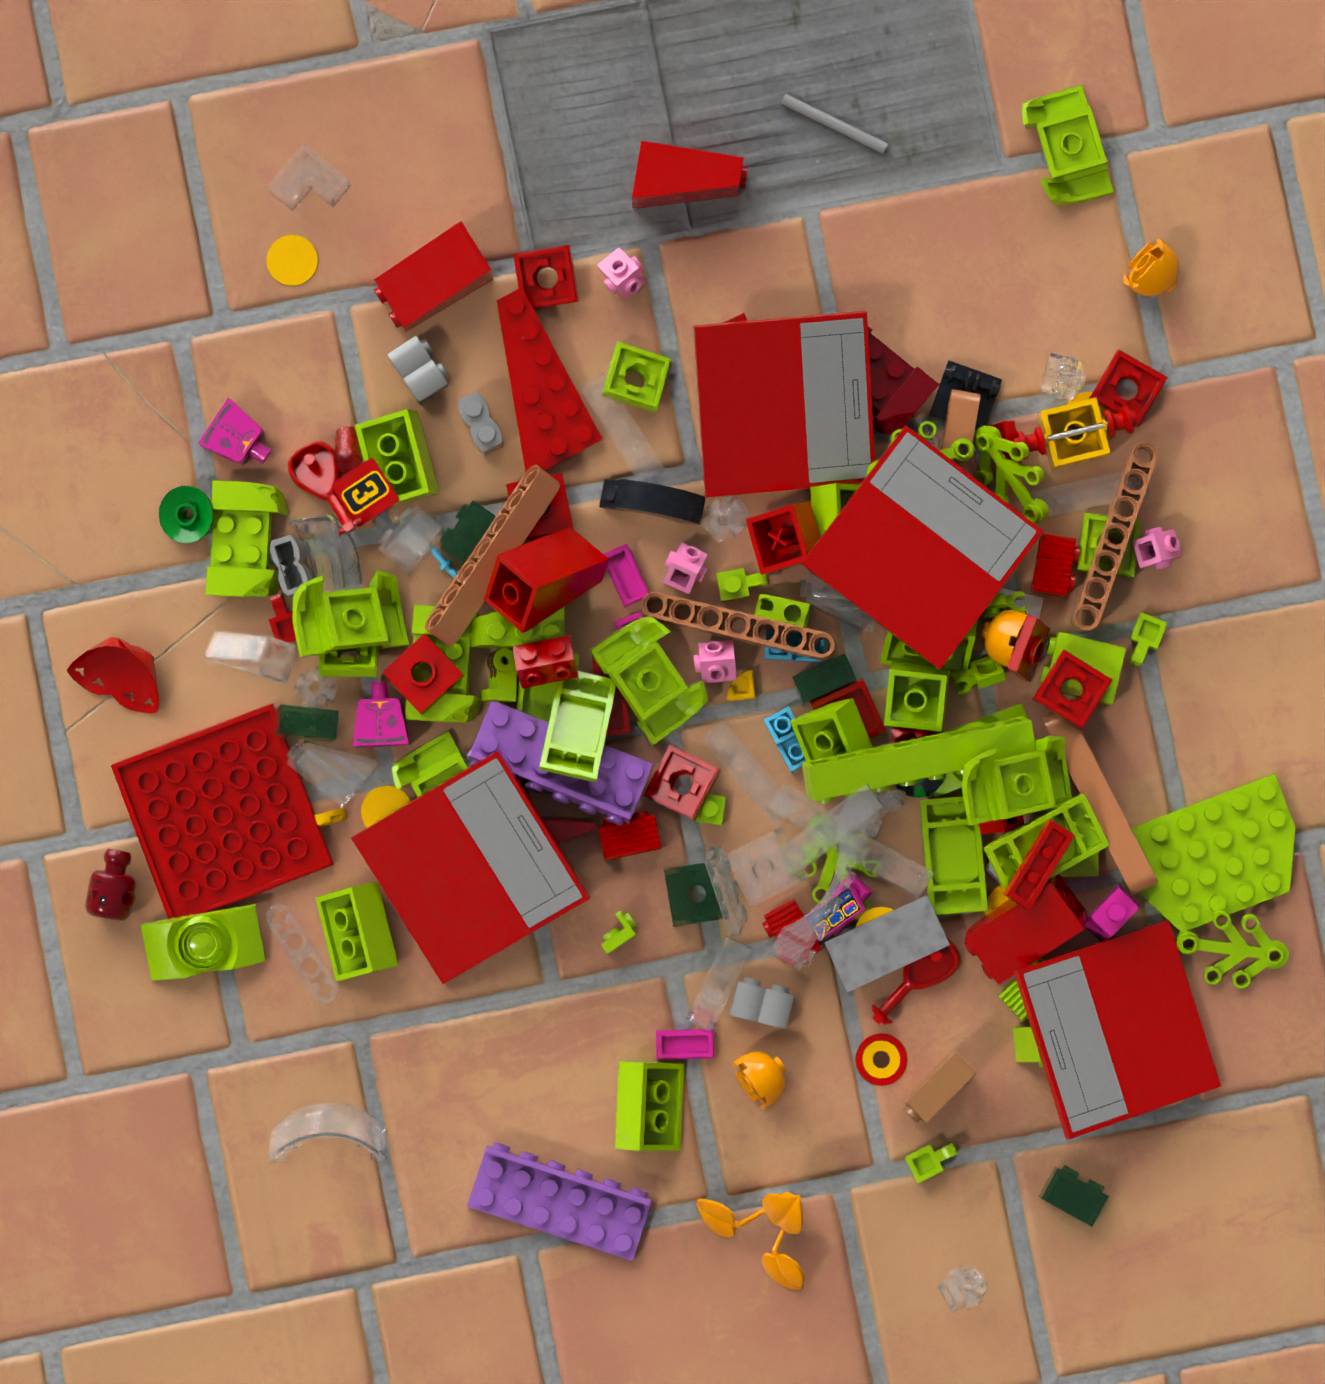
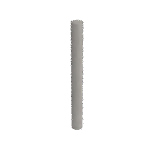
M785 94L781 102L782 105L882 154L887 148L888 143L788 94Z

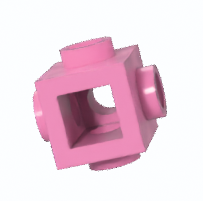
M620 247L597 265L605 277L603 283L613 295L618 292L625 300L632 294L637 293L647 282L642 274L645 268L635 256L630 259Z
M1162 527L1153 528L1145 531V537L1132 541L1140 569L1155 565L1156 570L1172 566V560L1182 557L1180 542L1174 529L1163 531Z
M681 542L677 552L671 550L664 566L669 569L663 583L690 594L695 582L701 583L708 567L703 564L708 554Z
M733 640L698 643L699 655H694L695 672H701V678L704 683L737 680Z

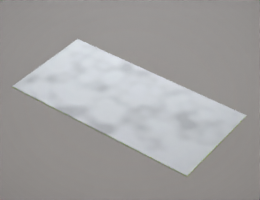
M927 895L824 942L847 992L950 945Z

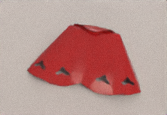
M110 637L87 650L75 659L66 670L74 681L94 694L112 695L120 705L133 711L143 713L158 712L159 693L154 656L139 646L131 645L120 638ZM84 668V676H82L80 672L76 671L75 669ZM98 678H100L101 682L103 683V686L99 685L98 683H92V681H95ZM133 693L134 701L130 697H125L124 694ZM150 698L154 706H152L150 703L145 705L144 702L148 701Z

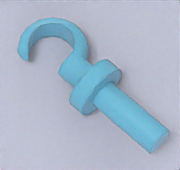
M436 547L431 549L430 552L441 564L439 569L441 571L445 569L448 574L455 578L458 572L451 567L453 562L450 559L446 560Z

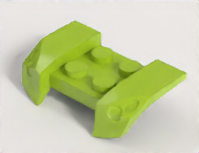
M1079 85L1025 101L1022 104L1023 126H1025V129L1036 127L1051 177L1041 179L1040 182L1051 202L1056 206L1071 205L1114 194L1107 171L1108 167L1092 109L1087 103L1083 86Z
M213 480L211 503L214 510L211 565L207 566L205 595L267 597L277 594L280 588L279 571L269 569L272 515L289 516L283 492L274 486L265 484Z
M376 570L374 577L369 583L370 588L323 592L324 580L323 575L300 585L293 595V626L300 657L327 655L331 650L381 646V649L409 645L397 577L393 574Z
M414 605L412 624L414 642L425 633L461 671L464 677L423 715L406 699L405 719L435 722H469L475 720L483 702H480V697L468 695L472 655L471 622L458 641L451 646H447L425 629V623L436 606ZM420 662L421 664L415 666L411 674L416 682L423 683L431 678L432 668L429 664Z
M643 617L617 630L591 648L589 652L603 673L609 674L639 719L637 724L653 746L700 712L708 703V697L703 680L687 687L657 642L658 639L671 631L653 617Z
M446 731L397 760L392 766V773L397 790L411 785L419 797L465 770L468 766L450 732Z
M1046 736L1045 738L1036 740V751L995 760L997 752L996 748L977 755L964 765L962 793L968 825L1008 819L1054 808L1056 805L1072 798L1066 764L1065 737Z

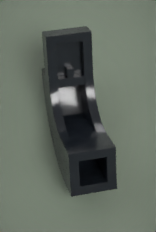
M604 479L599 507L607 510L653 515L677 523L701 525L706 498L689 491L627 479Z

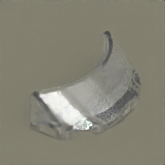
M333 514L289 519V525L296 530L306 546L312 563L314 578L323 575V592L361 589L362 573L360 571L358 551L350 533L339 535L338 531L341 529L338 525L339 519Z
M321 1102L302 1107L282 1119L270 1132L268 1163L285 1162L287 1154L292 1149L300 1147V1143L316 1138L348 1140L356 1143L357 1146L366 1148L371 1155V1160L384 1161L387 1159V1129L364 1110L345 1103Z

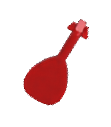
M324 441L312 442L297 450L287 463L288 472L293 482L310 496L329 502L343 526L338 531L339 535L345 532L349 534L354 531L356 526L362 523L361 518L355 521L351 519L332 488V483L341 478V464L337 453Z
M947 938L949 946L904 966L902 984L879 1008L875 1004L871 1006L872 1012L875 1013L872 1019L876 1023L892 1024L893 1021L887 1016L911 990L925 989L942 983L957 971L960 966L961 956L957 947L950 939Z

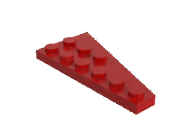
M521 287L496 300L526 473L534 465H538L545 471L603 439Z

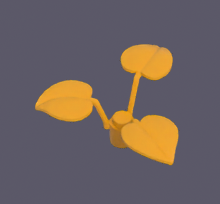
M783 1192L782 1195L767 1194L762 1199L763 1208L741 1221H735L734 1213L719 1202L707 1199L696 1200L699 1214L707 1227L715 1234L726 1238L735 1235V1228H740L766 1213L769 1220L773 1224L780 1226L781 1230L772 1248V1254L765 1253L762 1256L763 1267L770 1278L779 1285L792 1290H803L804 1274L801 1267L788 1255L779 1254V1246L785 1232L798 1234L802 1230L803 1208L800 1195H794L790 1192Z

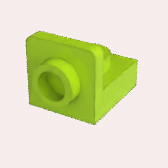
M621 911L616 913V916L624 926L623 930L619 931L616 927L602 936L605 942L601 946L607 954L636 935L633 930L638 926L629 913L625 915Z

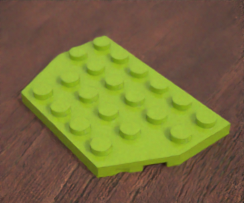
M1275 773L1131 828L1159 882L1138 894L1152 905L1159 914L1169 920L1170 924L1179 932L1188 931L1213 921V914L1218 910H1225L1230 915L1290 892L1296 827ZM1220 915L1217 919L1225 917V915Z

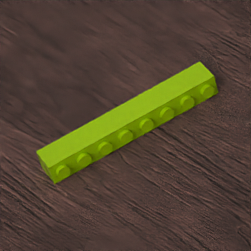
M1022 716L802 762L807 797L817 801L818 804L833 802L834 797L845 795L846 798L861 796L862 791L873 789V792H882L889 790L890 785L898 783L901 786H910L917 784V779L928 777V780H939L945 778L946 773L955 771L956 774H963L964 765L969 760L996 748L997 752L995 760L1036 751L1032 720Z

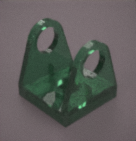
M721 861L698 863L664 870L673 927L730 918ZM696 885L703 887L706 892L704 900L699 903L693 902L689 898L690 888Z

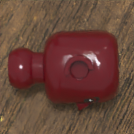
M107 849L104 853L105 870H96L90 876L85 908L91 916L123 921L130 916L135 902V879L125 874L126 867L131 862V854L126 851Z

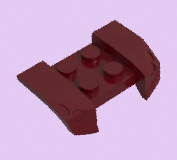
M868 327L872 410L878 414L873 420V430L892 435L894 431L901 429L914 416L940 384L918 366L914 369L872 335L871 332L873 330Z

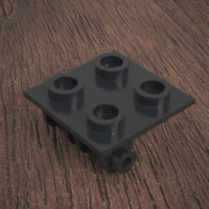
M948 360L929 414L946 420L952 389L981 394L975 426L976 431L978 428L986 426L996 396L999 393L1002 379Z

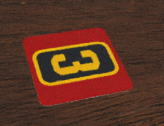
M369 458L332 483L333 490L352 520L355 521L361 518L362 523L358 524V527L364 525L399 501L396 492L373 458Z

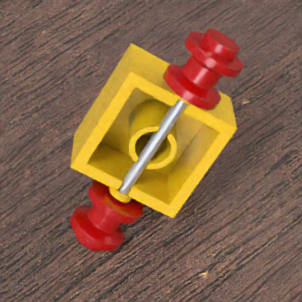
M1095 397L1040 411L1037 415L1039 426L1035 427L1034 434L1025 436L1022 431H1018L1017 438H1014L1013 442H1024L1028 446L1029 453L1039 451L1041 455L1047 454L1050 469L1053 471L1106 458L1110 454V449L1105 431H1107L1110 439L1115 438L1116 431L1123 429L1128 434L1134 432L1133 427L1138 426L1137 417L1134 409L1129 410L1128 406L1124 405L1121 407L1120 413L1112 414L1109 410H1104V419L1102 420L1097 398Z

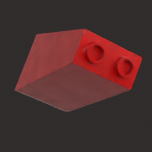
M641 141L632 193V208L640 209L738 197L739 188L745 189L748 167L743 166L744 157Z
M460 221L375 278L374 280L378 287L373 290L382 304L387 302L391 307L392 312L388 313L396 328L402 326L405 332L494 279L491 268L463 222Z
M567 527L498 554L483 600L524 633L601 583L609 558L571 527Z
M1057 874L1047 881L1030 910H1026L1013 900L1008 899L970 927L966 932V941L964 943L972 956L977 955L983 963L981 967L989 979L994 978L999 985L1012 977L1014 970L1029 966L1085 929L1087 911L1062 876Z

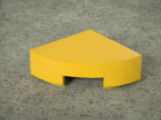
M748 670L736 677L737 680L732 681L727 692V702L756 699L753 670Z
M345 808L315 815L317 825L320 827L346 820L347 818Z
M1002 885L994 888L993 892L988 895V911H984L985 916L1008 900V897L1003 895L1004 889Z

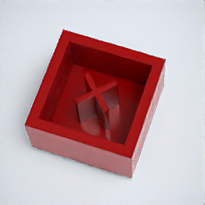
M810 501L788 505L745 519L761 575L801 565L802 561L820 539Z

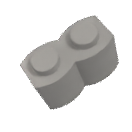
M415 336L387 355L418 403L422 404L448 386L446 379L450 376L441 362L435 365L430 355L434 352L425 338L419 341L417 336Z
M474 392L458 400L459 413L465 425L471 429V436L478 451L486 456L503 448L500 429L490 418V412L484 398L478 392Z
M293 535L271 541L270 552L274 563L279 568L280 586L287 596L293 597L300 585L314 579L312 571L306 565L307 553L305 546L298 537Z
M744 977L743 982L737 981L729 1015L783 1029L787 1028L794 995L788 994L789 988L775 984L772 985V989L760 987L761 981Z

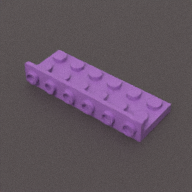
M491 700L472 749L468 754V761L472 762L471 765L499 749L517 779L526 783L525 787L536 793H541L542 790L552 793L553 799L564 804H568L569 801L580 805V810L595 815L597 811L607 815L606 819L614 824L623 825V822L630 824L652 769V763L604 745L596 782L539 770L549 723Z
M494 1142L493 1147L486 1146L467 1207L633 1261L653 1199L648 1198L649 1192L632 1187L631 1192L620 1189L621 1183L604 1178L603 1183L593 1180L592 1173L577 1169L576 1173L565 1171L566 1165L549 1160L548 1165L538 1162L537 1155L522 1151L521 1155L510 1153L511 1147Z

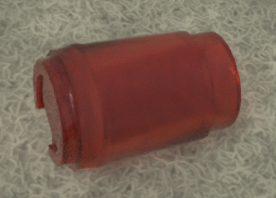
M344 426L336 431L335 465L343 472H350L362 464V453L356 429L351 426Z

